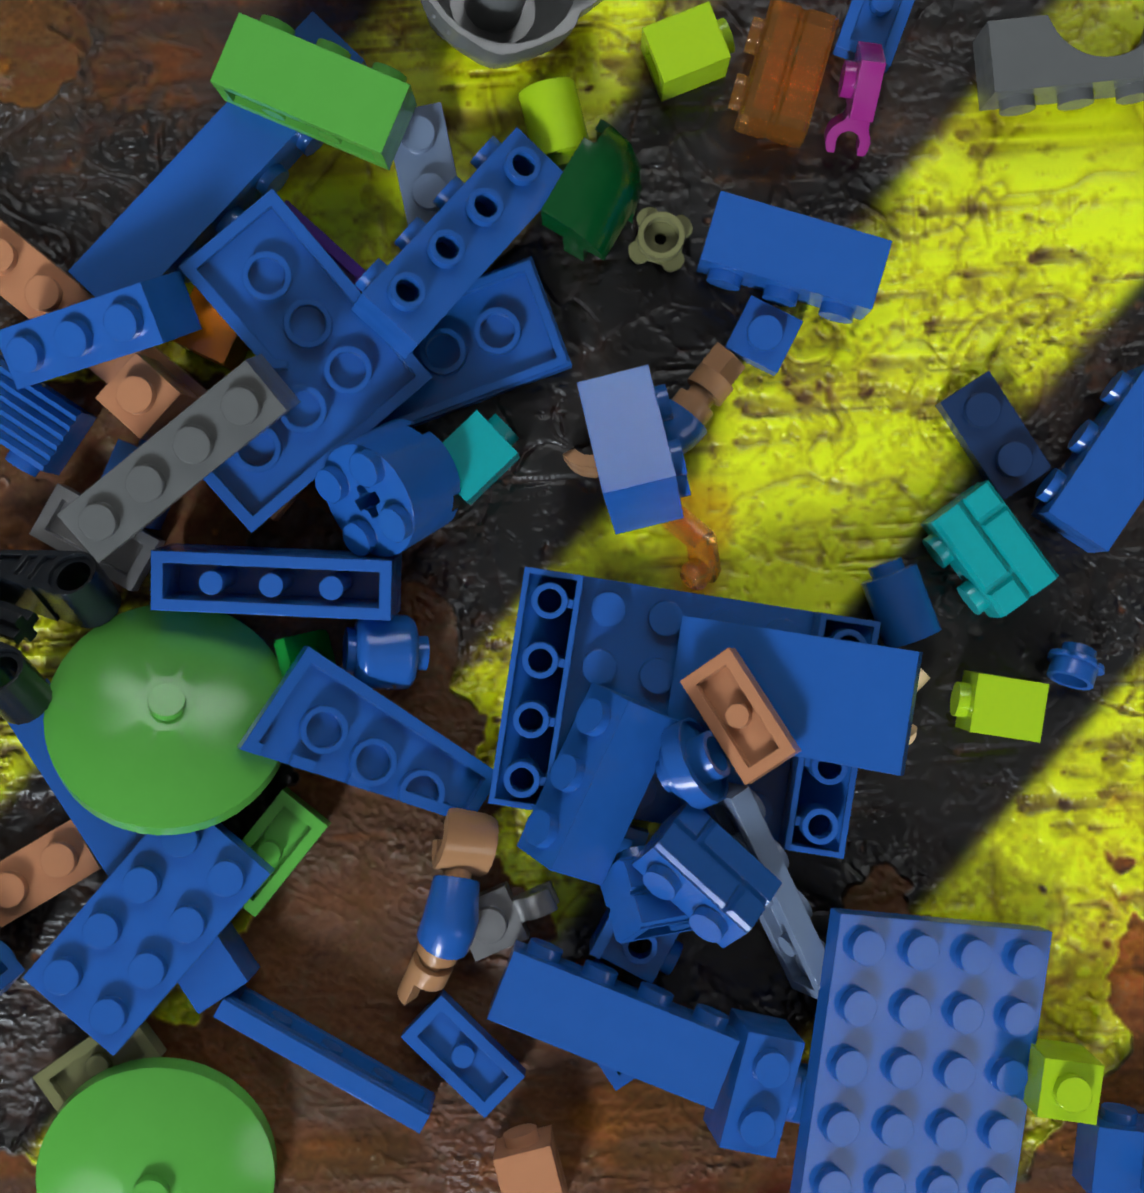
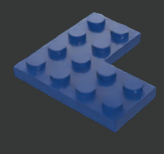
M273 189L269 190L179 266V269L254 355L262 354L301 401L256 439L203 479L252 533L315 479L316 473L325 467L329 455L336 448L371 431L427 383L432 376L412 352L404 359L351 310L362 293Z

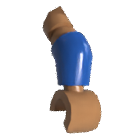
M717 342L687 379L690 388L688 390L680 388L675 396L669 399L674 419L663 422L667 441L679 438L683 454L690 451L707 434L705 425L713 416V412L710 409L713 404L716 406L722 405L733 391L731 385L746 368L735 354ZM575 448L562 454L564 461L573 472L583 477H599L594 455L583 454Z
M450 808L444 820L443 839L433 840V868L442 870L443 874L433 876L423 915L417 928L416 936L419 941L417 949L413 953L398 987L397 995L404 1006L415 999L421 989L429 992L442 990L450 978L454 964L458 959L465 957L470 950L479 924L480 882L472 880V876L482 877L488 873L494 861L498 845V821L491 815L466 809Z

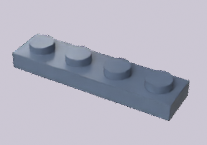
M728 782L729 790L726 799L707 807L709 814L713 820L782 882L772 900L764 907L765 910L759 920L792 989L818 999L825 943L819 939L810 919L813 915L812 908L804 895L796 889L787 869L789 867L788 856L781 845L773 839L764 820L766 810L763 802L749 786Z

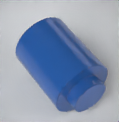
M897 557L868 568L871 579L862 582L861 586L874 620L881 622L879 634L884 646L898 648L927 638L942 630L917 563L905 566L902 557Z

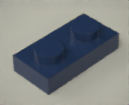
M990 371L977 377L935 405L984 481L989 480L1003 500L1053 469Z

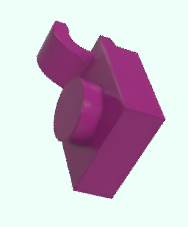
M858 41L854 61L844 60L839 80L838 97L846 98L847 106L841 114L833 117L826 126L824 138L827 152L834 153L838 136L850 131L858 136L855 146L857 156L864 157L870 147L869 126L870 122L873 123L886 67L882 44Z

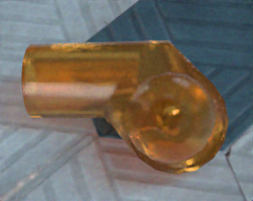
M682 505L684 518L661 523V525L687 548L688 562L682 565L680 572L682 581L692 590H703L708 582L714 583L722 570L717 536L712 529Z

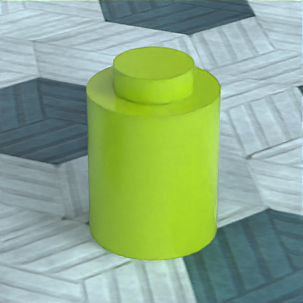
M555 77L541 80L525 87L519 92L518 98L528 138L564 171L583 138L585 137L589 140L574 79Z

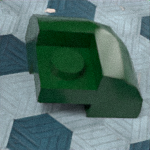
M600 119L595 128L597 132L596 142L593 143L585 137L583 138L541 209L542 225L563 237L564 250L583 262L589 252L602 260L606 259L627 221L633 223L642 190L641 164L631 143L611 124Z

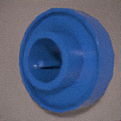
M690 717L664 728L661 735L659 759L655 765L657 777L663 788L669 793H675L680 799L685 800L692 807L700 810L726 799L729 790L728 775L730 774V761L713 733L707 731L697 720Z

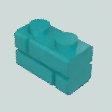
M989 480L971 486L920 524L929 535L922 540L927 552L942 568L949 564L963 582L957 587L959 595L977 615L985 612L988 617L993 618L1007 616L1026 602L1029 597L1037 594L1059 576Z

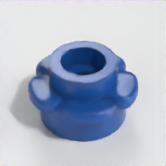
M1069 641L1063 642L1061 648L1049 650L1046 659L1050 664L1046 675L1052 681L1065 687L1077 690H1091L1094 687L1097 676L1104 675L1105 666L1097 662L1096 657L1098 653L1096 650L1087 645Z

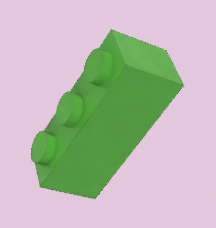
M239 12L210 80L224 101L390 170L417 106L411 85L406 83L407 77L395 68L383 63L374 62L372 68L353 61L351 60V54L346 49L332 41L319 38L316 44L296 37V32L291 26L275 17L261 15L260 20H256Z

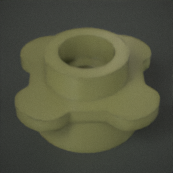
M654 207L642 209L636 218L639 226L636 240L630 243L628 248L631 260L636 264H643L647 261L661 265L667 272L679 270L685 260L682 254L684 241L690 237L693 230L691 221L684 215L675 216L668 212H658ZM663 235L666 238V242L659 245L655 242V237Z

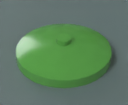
M147 605L114 616L106 624L93 628L73 646L60 663L51 681L52 699L48 708L44 711V736L48 753L59 778L72 797L86 810L101 820L124 830L149 835H178L206 829L227 820L247 807L262 793L281 764L279 761L237 748V745L282 680L278 660L263 639L252 629L225 613L151 610V605Z
M170 1057L136 1059L115 1065L98 1073L77 1088L64 1102L54 1117L39 1150L36 1164V1192L274 1193L277 1176V1151L270 1125L264 1113L247 1091L233 1079L207 1065L190 1060Z

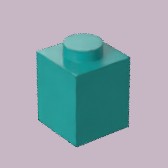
M476 410L443 442L459 474L460 493L458 494L470 505L520 459L518 452L512 447L519 440V437L496 413L487 421Z

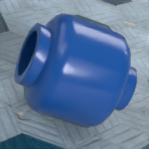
M397 614L391 621L357 619L354 627L345 628L342 648L343 670L352 674V676L373 690H406L413 685L417 670L426 671L428 669L430 655L428 636H419L415 621L408 615Z

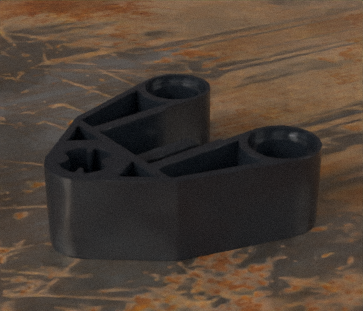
M54 550L0 551V638L18 645L22 640L31 642L37 635L33 626L39 619L38 615L57 622L60 619L81 628L91 629L100 627L109 622L121 607L122 597L94 557L87 552ZM0 641V715L11 724L29 723L40 717L48 708L52 699L51 687L20 650Z

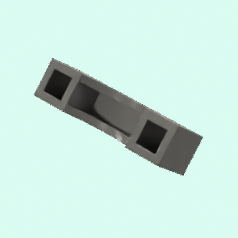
M1048 15L988 21L973 41L979 111L999 109V115L1017 116L1033 111L1036 105L1057 103L1059 110H1075L1093 104L1094 99L1115 97L1116 103L1121 105L1144 101V29L1136 49L1122 55L1109 57L1090 55L1068 44L1056 31Z
M262 354L249 358L65 507L57 516L99 563L146 528L184 494L256 439L301 401Z

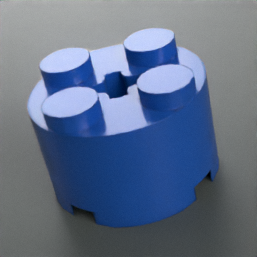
M406 419L388 421L341 445L329 455L325 467L316 473L315 486L318 493L327 501L334 519L342 529L346 546L358 556H366L369 553L382 557L397 555L444 527L455 517L457 509L452 510L453 496L460 493V478L456 465L444 444L430 431L420 434L415 429L409 427L408 425L414 423Z

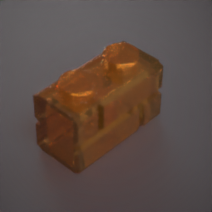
M770 0L765 19L753 16L743 51L754 55L749 76L737 73L728 104V109L738 111L734 129L737 132L760 139L767 138L771 142L792 148L801 147L808 132L839 19L835 15L814 9L805 10L802 6L782 0Z

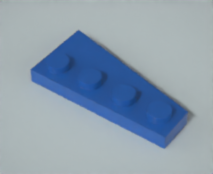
M309 646L302 648L237 745V748L273 759L289 766L316 773L446 816L450 808L478 812L490 793L493 774L491 767Z

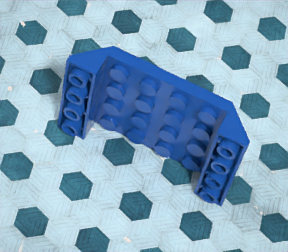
M525 567L488 803L527 810L534 809L551 772L553 763L561 751L592 681L641 701L667 715L682 615L873 645L878 644L881 622ZM793 756L752 784L745 785L730 762L728 782L749 786L759 796L766 810L764 820L773 839L779 842L784 850L844 859L858 768ZM655 770L633 819L663 823L686 801L680 799L675 793L667 792L661 785ZM707 808L702 809L710 816Z

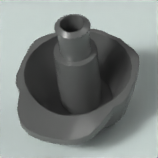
M421 0L430 27L439 37L476 63L490 69H499L528 61L552 50L570 35L580 17L587 14L603 0Z

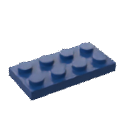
M222 823L185 834H145L22 978L114 1056L275 869Z

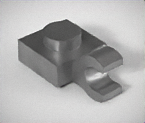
M551 880L516 896L513 895L507 881L479 893V924L470 947L475 961L513 946L515 940L522 942L529 939L530 931L525 921L535 920L558 910L556 904L560 903V900Z

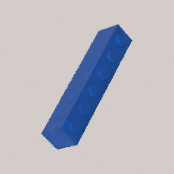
M313 11L295 29L296 37L316 44L319 38L332 41L346 49L351 54V60L367 66L365 60ZM227 102L68 272L94 297L148 279L179 271L181 264L269 190L273 189L277 193L289 178V168L303 154L309 156L316 152L323 145V142ZM180 270V272H181V274H182V277H183V279H184V282H185V283L191 282V281L185 276V274Z

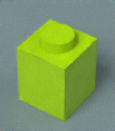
M708 1L643 27L640 49L660 100L663 102L726 77L731 59L730 54L735 52V44L726 19L720 18L717 20Z
M964 670L962 682L957 681L954 684L950 699V713L952 716H956L955 727L973 733L1040 743L1049 684Z
M1037 1038L1036 1044L1031 1043L1027 1070L1028 1081L1025 1086L1023 1101L1036 1117L1097 1125L1105 1066L1081 1044Z

